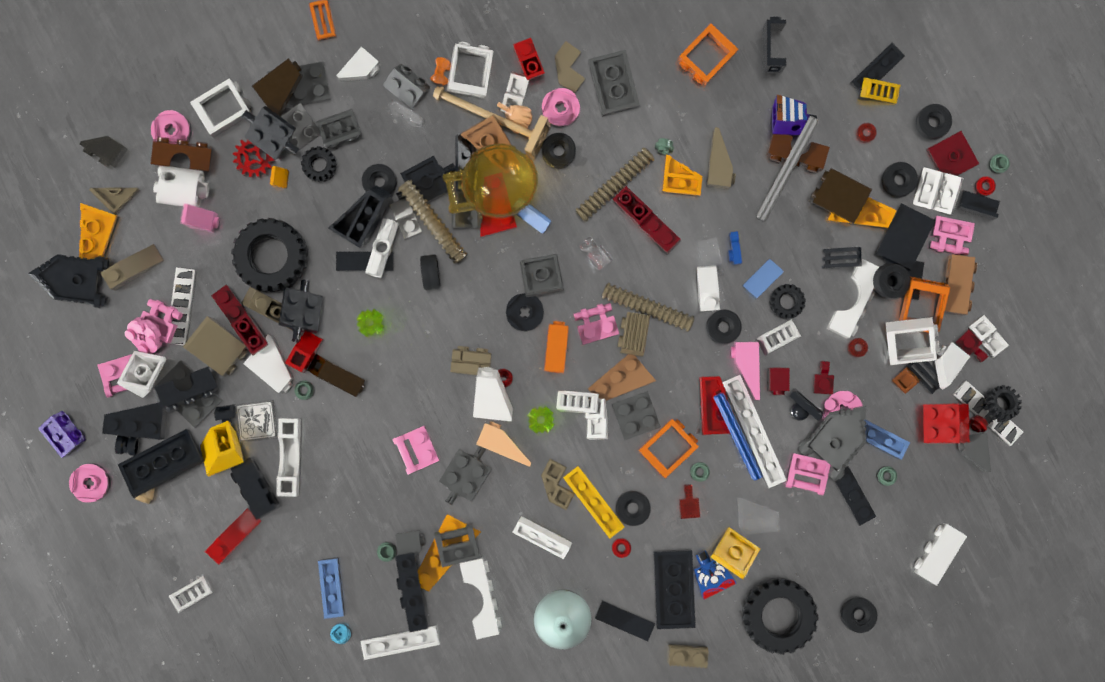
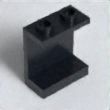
M770 17V20H766L763 26V72L782 73L786 67V58H771V31H782L786 25V20H781V17Z

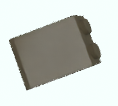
M208 316L183 346L206 365L225 377L227 374L230 376L235 371V364L238 360L242 361L248 354V348L242 340L217 320Z

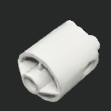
M159 165V180L154 183V192L157 193L156 203L183 207L184 204L199 207L201 201L208 197L209 183H204L203 171Z

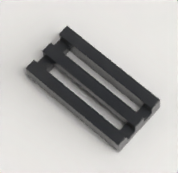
M861 247L824 249V268L862 267ZM857 252V255L831 256V253ZM857 259V262L831 264V260Z
M928 361L922 362L938 379L937 371ZM918 362L908 363L905 366L920 379V383L930 394H933L940 388L939 382L937 383ZM913 364L934 385L933 388L912 368Z

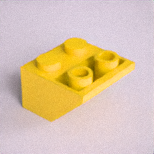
M226 421L211 427L200 445L208 477L244 462L237 433L230 422Z

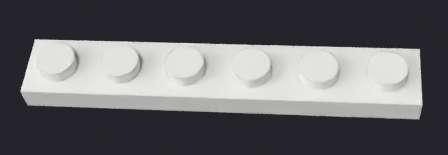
M741 375L722 382L768 488L787 481Z

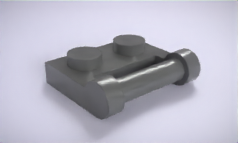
M472 524L444 533H434L442 568L480 558ZM468 535L469 540L443 546L442 541Z

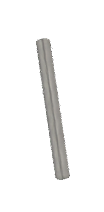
M810 116L757 214L759 219L767 220L819 123L818 119Z

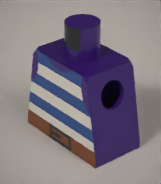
M776 95L772 106V134L800 135L809 117L812 116L817 119V115L807 114V104L805 102Z

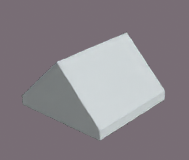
M134 351L117 384L144 398L150 392L166 358Z

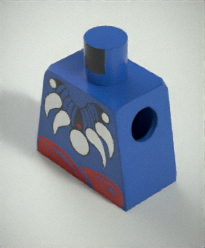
M706 550L696 554L700 565L693 568L704 600L737 584L724 566L714 559L710 560Z

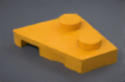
M666 155L662 192L700 196L703 176L676 161L670 155Z

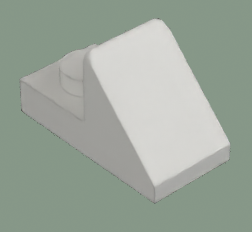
M404 198L390 204L395 220L399 223L401 233L406 240L422 233V230L412 207L409 205L410 202Z

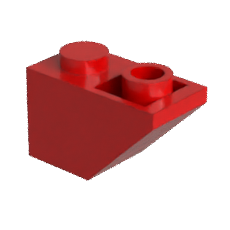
M531 38L513 44L515 54L527 80L545 74Z
M304 332L300 342H297L293 347L285 364L301 373H305L323 339L310 332Z

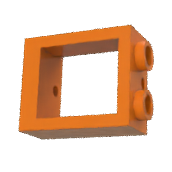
M710 23L679 56V65L686 71L689 69L694 74L693 78L699 84L703 83L706 86L739 49ZM707 35L727 53L708 75L701 71L687 57Z
M910 276L911 283L905 294L899 321L916 319L907 317L914 289L939 293L940 296L933 325L937 324L938 332H940L950 291L949 285Z
M553 321V324H549L545 372L564 373L568 326H565V322Z
M670 419L638 450L664 478L668 477L699 447L696 444L698 440L691 433L689 435L683 430L685 426L678 419L676 421ZM672 426L691 447L666 469L648 448Z

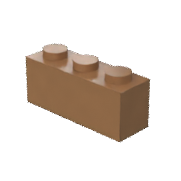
M949 255L945 283L949 285L950 291L944 313L964 316L968 315V312L971 311L972 300H970V293H973L975 286L972 278L973 274L977 271L975 257Z

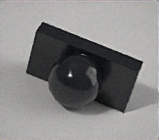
M793 388L789 393V397L797 403L791 407V416L796 420L802 421L811 414L819 421L823 416V411L796 388Z

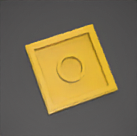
M729 527L711 555V558L743 579L761 548Z

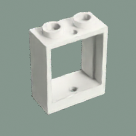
M467 42L455 44L447 92L485 98L493 50H489L488 46L478 45V48L472 47ZM459 52L486 57L481 87L454 82Z
M230 78L190 102L212 137L243 120L244 117L242 115L245 110L251 113L250 108L252 106L246 97L242 98L240 95L242 89L236 81L233 83ZM230 88L242 110L215 126L202 103Z
M932 317L886 322L890 365L937 360L936 353L940 352L939 341H935V336H938L937 324L933 325ZM929 330L930 347L896 350L895 334Z

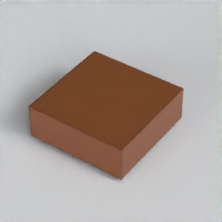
M906 367L892 381L906 394L920 382V379Z

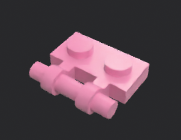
M936 216L932 235L939 236L940 238L939 242L931 241L930 248L937 249V252L943 253V251H947L955 255L962 254L968 256L969 248L963 247V242L970 243L972 241L975 223ZM946 239L956 240V245L946 244Z
M149 299L147 305L152 308L150 313L147 311L142 312L141 320L145 321L148 319L153 322L161 333L159 339L166 343H171L177 329V325L173 324L172 320L174 318L180 320L183 314L172 306H165L159 300ZM159 312L165 313L164 319L158 317Z
M601 303L595 308L588 310L584 308L580 310L581 312L574 313L575 321L583 319L584 325L577 326L582 345L619 334L614 316L606 318L605 312L612 310L610 303L605 305ZM600 315L601 320L590 323L589 317Z

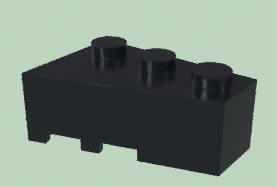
M379 186L369 189L328 229L357 247H363L368 244L393 195Z
M154 403L104 414L102 434L164 440L167 411L162 413L159 404Z
M250 457L244 460L243 463L231 468V478L235 483H238L241 489L240 493L244 500L247 501L250 511L256 520L282 507L254 457Z

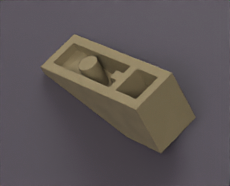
M715 127L713 130L706 186L729 189L731 184L734 185L736 173H733V166L720 129Z
M153 244L117 262L101 272V275L109 288L116 291L163 262L164 259Z

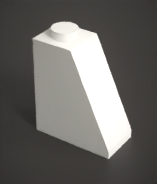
M268 334L265 339L269 345L254 356L251 354L244 362V365L275 391L281 394L283 391L286 393L293 384L291 382L294 378L287 364H285V359L274 337Z
M490 367L478 368L473 417L512 421L513 407L498 370Z

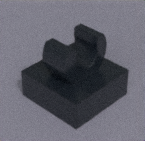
M235 404L216 407L214 411L215 421L222 420V423L229 421L231 424L232 418L236 414Z

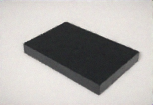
M901 203L876 255L911 271L936 220Z

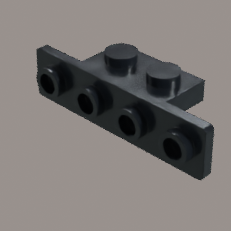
M412 552L397 555L395 560L399 578L396 581L398 590L402 591L400 603L401 608L405 609L409 632L428 629L415 554Z

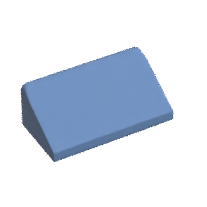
M521 198L513 210L516 215L542 234L551 224V220Z
M769 259L742 286L757 299L784 271Z

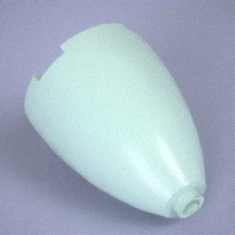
M566 590L551 592L542 598L534 613L535 629L540 639L553 648L569 649L575 647L589 633L591 627L589 606L581 596ZM561 623H565V624H566V627H563V626L560 625V624H561Z

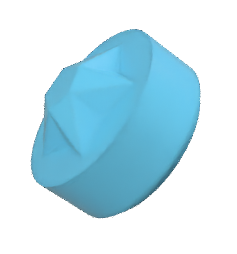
M337 624L332 628L330 636L335 643L345 644L350 639L351 632L347 626Z

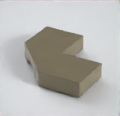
M565 41L555 55L558 82L561 86L575 94L585 81L583 76L571 68L580 56L581 51Z
M549 459L541 475L548 500L567 510L575 494L559 485L567 467Z

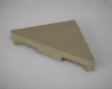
M137 187L89 189L114 215L140 191Z

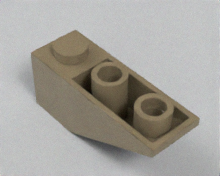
M250 287L241 304L279 323L282 303Z

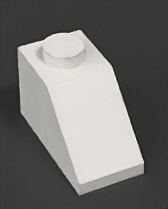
M361 47L336 76L340 81L369 79L370 76L374 77L379 72L380 63Z
M716 265L697 267L700 311L720 310Z
M953 342L947 346L943 345L940 348V352L937 353L939 355L937 360H935L939 387L942 390L952 383L970 358L967 353Z

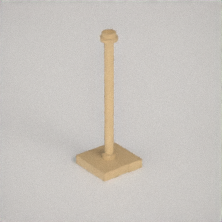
M437 86L434 90L433 97L438 101L442 98L484 118L494 114L445 92V88L442 86ZM494 114L500 125L529 137L524 150L529 157L536 160L552 126L549 119L540 115L535 128L530 130Z

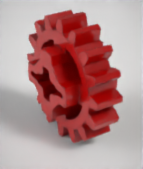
M241 139L242 145L235 146L238 152H233V155L237 157V159L233 160V163L239 164L236 169L238 171L242 170L244 176L249 173L250 178H253L254 174L260 178L261 172L267 174L266 168L272 169L270 162H275V159L267 153L266 160L263 159V151L255 145L253 148L247 149L248 146L254 144L249 140L244 142ZM247 153L252 155L256 154L258 159L261 161L255 159L252 160ZM242 154L245 156V160H246V161L244 162V165H243V163H242V158H241V157H242ZM261 165L260 168H258V169H253L254 166Z

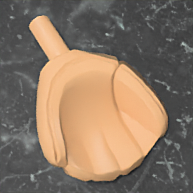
M498 102L497 107L506 111L505 119L528 128L532 120L530 108L520 105H510L507 107Z

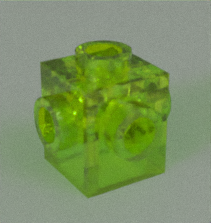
M368 309L366 312L362 311L356 319L358 321L356 325L360 327L358 331L366 337L369 334L373 337L376 334L379 335L385 327L383 325L385 321L381 319L383 315L375 309L372 312ZM368 319L373 320V324L371 326H367L366 321Z
M546 406L543 409L541 407L538 409L534 407L527 415L530 418L528 420L530 423L528 427L536 434L539 431L541 433L544 431L548 433L555 425L552 422L555 419L552 417L554 413ZM539 416H543L545 418V422L540 424L538 423L537 418Z

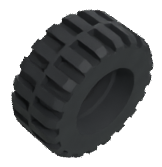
M274 218L257 219V222H250L245 229L239 231L240 235L238 238H235L233 242L235 246L231 250V255H233L232 264L236 268L235 272L245 284L259 291L273 293L279 290L283 291L290 285L293 286L299 277L301 278L303 275L302 271L307 265L306 257H308V253L301 235L291 225ZM264 238H276L287 249V261L275 273L261 272L255 267L252 260L254 247Z
M774 578L767 582H761L757 588L754 587L751 590L752 593L747 596L745 606H743L742 619L747 634L760 648L770 653H794L796 649L805 647L804 644L807 641H811L813 638L812 634L816 632L818 627L816 622L819 619V615L817 614V605L814 603L813 597L805 588L788 579ZM776 598L790 600L798 611L796 625L785 634L770 632L762 620L764 607L769 601Z

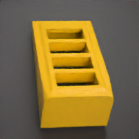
M864 78L860 97L897 104L900 85ZM872 83L875 84V85H874V90H873V95L870 94V93H871V88H872ZM881 85L879 96H877L878 86ZM885 86H888L886 97H883ZM891 87L894 88V93H893V98H892V99L889 98V97H890V92H891Z

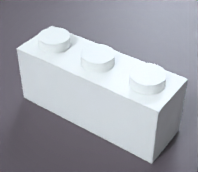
M946 523L936 528L934 532L935 538L932 542L929 541L924 548V556L919 558L914 565V568H916L914 573L936 586L967 537Z

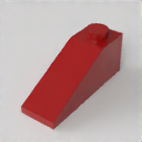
M247 508L206 549L205 553L218 565L222 564L260 524L261 520H256L250 509Z

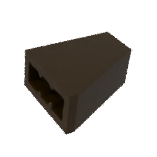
M288 58L253 84L252 87L266 106L281 116L302 79V75L299 73L302 69L296 61L291 62Z
M318 354L315 355L307 369L316 377L355 397L364 388L365 380Z

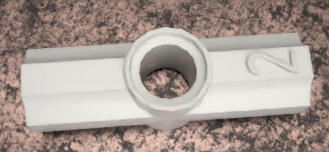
M383 218L377 238L373 243V250L365 271L366 274L382 278L399 226L398 222ZM380 244L387 245L385 252H378L377 247Z

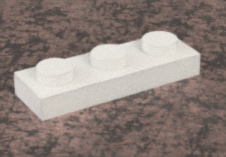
M522 516L512 532L562 559L565 558L572 545V542Z

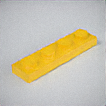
M579 466L563 477L609 539L625 528Z

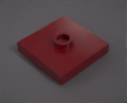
M962 131L927 149L940 172L958 176L979 165Z

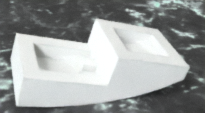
M511 72L502 104L507 107L510 105L522 106L529 83L525 75Z
M985 315L969 326L972 333L982 342V346L993 359L1009 347V344L1000 336L995 326Z
M588 399L587 408H590L591 399ZM599 399L597 413H586L585 416L588 419L587 439L589 440L608 439L606 400Z

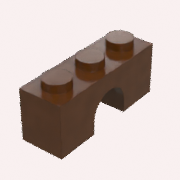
M772 134L766 156H770V160L775 162L786 161L792 150L791 141L793 136ZM811 142L807 152L801 155L795 167L799 168L801 165L807 167L806 170L813 173L822 171L830 147Z
M158 136L157 139H153L151 164L170 167L172 156L176 153H184L190 159L189 169L209 172L212 148L206 142L189 144L188 140L177 139V142L169 141L167 137Z

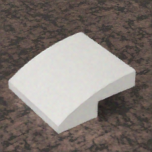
M924 167L913 204L953 215L964 178Z

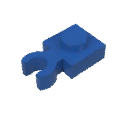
M738 231L730 232L731 250H728L729 262L732 261L733 266L741 265L742 257Z

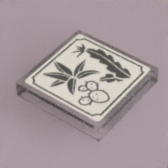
M274 400L235 405L239 443L278 438Z

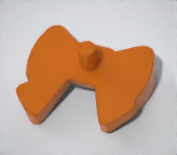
M438 57L435 59V74L430 77V80L436 84L446 85L448 84V79L444 76L445 70L450 71L451 63L446 58Z

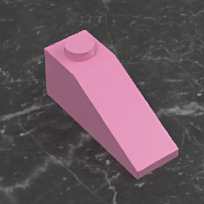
M184 204L181 223L192 229L214 232L215 228H218L219 217L213 211Z
M736 342L734 347H731V358H734V362L753 399L760 400L759 342Z

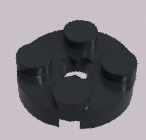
M526 293L517 294L507 304V320L516 330L524 332L533 330L543 320V305L536 296L526 298ZM522 307L524 309H526L527 307L530 309L528 312L530 315L528 317L520 316V314L522 313L520 309Z

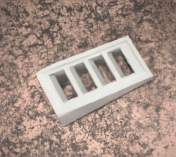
M791 319L761 335L756 340L759 342L764 355H767L799 338L801 335ZM785 327H788L792 337L788 335ZM778 331H781L785 338V341H783ZM772 334H774V336H775V338H776V340H777V342H778L777 345H776V343H775L773 337L771 336Z
M558 391L556 409L560 412L597 413L599 394ZM573 397L575 398V406H574V407H572ZM581 398H583V406H582V407H580ZM588 398H591L590 408H587Z
M202 576L171 594L169 598L177 612L180 613L213 592ZM199 583L205 591V593L203 594L200 592L197 584ZM192 587L194 588V590L196 591V593H197V595H198V597H196V598L194 597V595L192 594V592H191V590H190V588H192ZM185 591L188 593L191 599L190 602L187 601L186 597L183 594ZM179 595L185 604L183 606L180 605L176 598Z

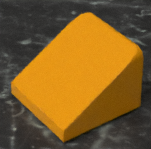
M273 166L270 185L277 188H287L289 170Z

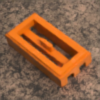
M328 0L309 3L317 40L321 41L322 39L337 37ZM322 4H325L331 33L327 31ZM314 6H318L324 32L322 35H320Z

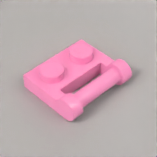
M132 354L97 365L107 398L112 397L115 393L127 390L120 385L111 387L110 381L120 378Z
M425 426L392 439L394 444L398 446L407 467L405 469L407 474L440 461ZM409 439L419 461L417 465L413 464L404 441Z
M793 453L785 487L801 488L817 492L818 495H824L831 465L825 460ZM795 474L817 478L820 479V484L796 480L794 477Z

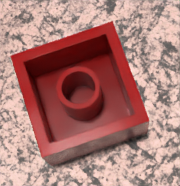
M923 404L924 443H970L969 404Z

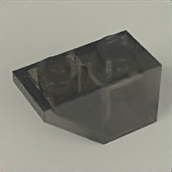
M109 136L80 142V145L84 147L83 152L91 157L95 154L100 158L98 162L106 167H109V165L116 167L128 150Z

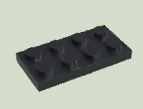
M185 429L117 465L131 496L136 498L203 463V460L189 431Z
M692 550L653 551L657 629L696 628Z

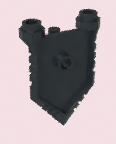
M57 254L49 259L50 261H46L45 264L40 265V267L38 266L28 273L37 283H40L41 287H44L45 291H48L47 293L54 300L87 303L94 308L106 306L107 296L103 295V293H96L99 280L98 271H104L109 268L110 260L106 256L99 255L95 259L89 260L87 258L81 259V257L75 258L74 256L67 257L66 255Z

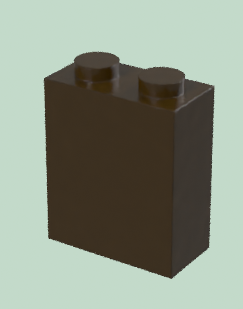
M830 168L829 172L825 170L821 177L823 183L820 189L816 187L811 196L814 199L813 203L854 224L872 189Z

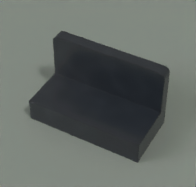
M963 190L957 209L995 220L999 216L997 210L1000 201Z

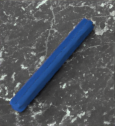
M723 393L715 395L714 400L752 479H760L763 475Z

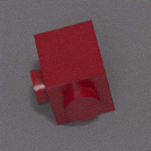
M768 368V391H773V395H785V391H790V368Z

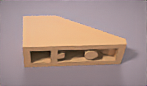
M492 421L489 424L485 423L476 445L530 467L531 462L504 430L500 429L501 425Z

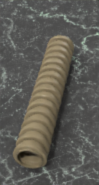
M643 147L641 152H637L638 155H634L633 160H629L628 164L625 163L624 168L621 167L619 172H615V176H611V180H607L606 184L603 183L602 188H598L597 192H593L594 195H590L589 200H585L584 204L581 203L580 208L575 209L576 213L587 222L588 218L593 216V213H597V209L600 210L602 205L605 206V202H609L610 198L615 196V193L618 194L619 189H623L624 185L627 186L628 181L631 182L632 178L637 176V173H641V169H645L646 165H650V161L653 162L655 160L648 149Z
M406 181L399 187L398 191H401V195L406 197L405 200L410 202L409 205L413 206V211L416 210V215H420V220H423V224L428 226L427 229L432 231L431 234L435 235V240H439L438 244H442V249H445V253L450 255L449 258L453 259L452 262L458 263L466 257L467 252H464L463 247L459 246L460 243L455 241L456 238L452 237L453 234L448 232L449 229L445 228V223H441L442 219H438V214H435L434 209L430 208L431 205L426 203L427 200L422 198L423 194H419L420 190H416V185L412 184L413 181Z
M609 282L606 284L602 294L603 299L608 298V301L613 300V303L618 302L619 305L623 304L625 305L624 307H630L631 310L636 309V312L641 311V314L646 313L649 316H653L652 318L654 319L655 317L658 318L659 321L664 320V323L669 322V325L674 324L675 327L679 326L682 330L684 328L687 332L691 329L695 319L693 315L690 317L688 313L683 314V311L672 310V307L667 308L665 304L662 306L660 302L657 304L655 300L649 301L650 298L644 299V296L639 297L637 293L634 295L632 291L629 293L627 289L621 290V287L611 286Z

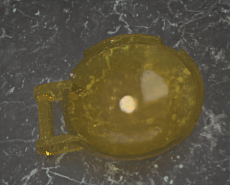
M491 144L482 147L471 155L472 157L465 165L463 171L443 175V181L446 182L450 201L449 213L475 210L486 217L496 219L508 218L523 211L533 200L538 185V173L531 158L517 150L515 146L508 144ZM462 180V191L467 201L460 204L457 202L454 181Z

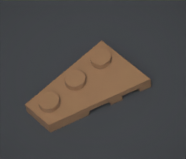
M494 114L460 134L506 174L523 165Z
M628 354L591 385L588 390L591 393L599 394V399L607 401L656 380L635 355Z

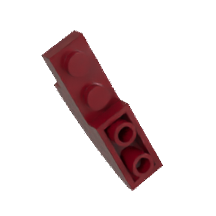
M627 186L613 198V201L667 254L681 242V239Z
M227 284L211 295L253 356L269 345L248 311Z

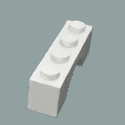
M861 259L862 267H856L851 276L858 287L856 303L849 310L835 311L826 328L847 339L851 336L854 337L859 327L856 324L859 318L863 319L867 311L864 307L867 301L871 302L875 291H873V277L879 267L864 259Z
M279 418L280 463L277 476V496L296 497L299 496L301 419Z
M483 557L460 563L464 583L476 586L482 593L484 600L483 609L472 620L476 639L498 635L500 633L499 629H502L500 617L496 618L495 610H498L496 598L492 599L491 591H494L492 580H488L487 572H490L488 561H484Z

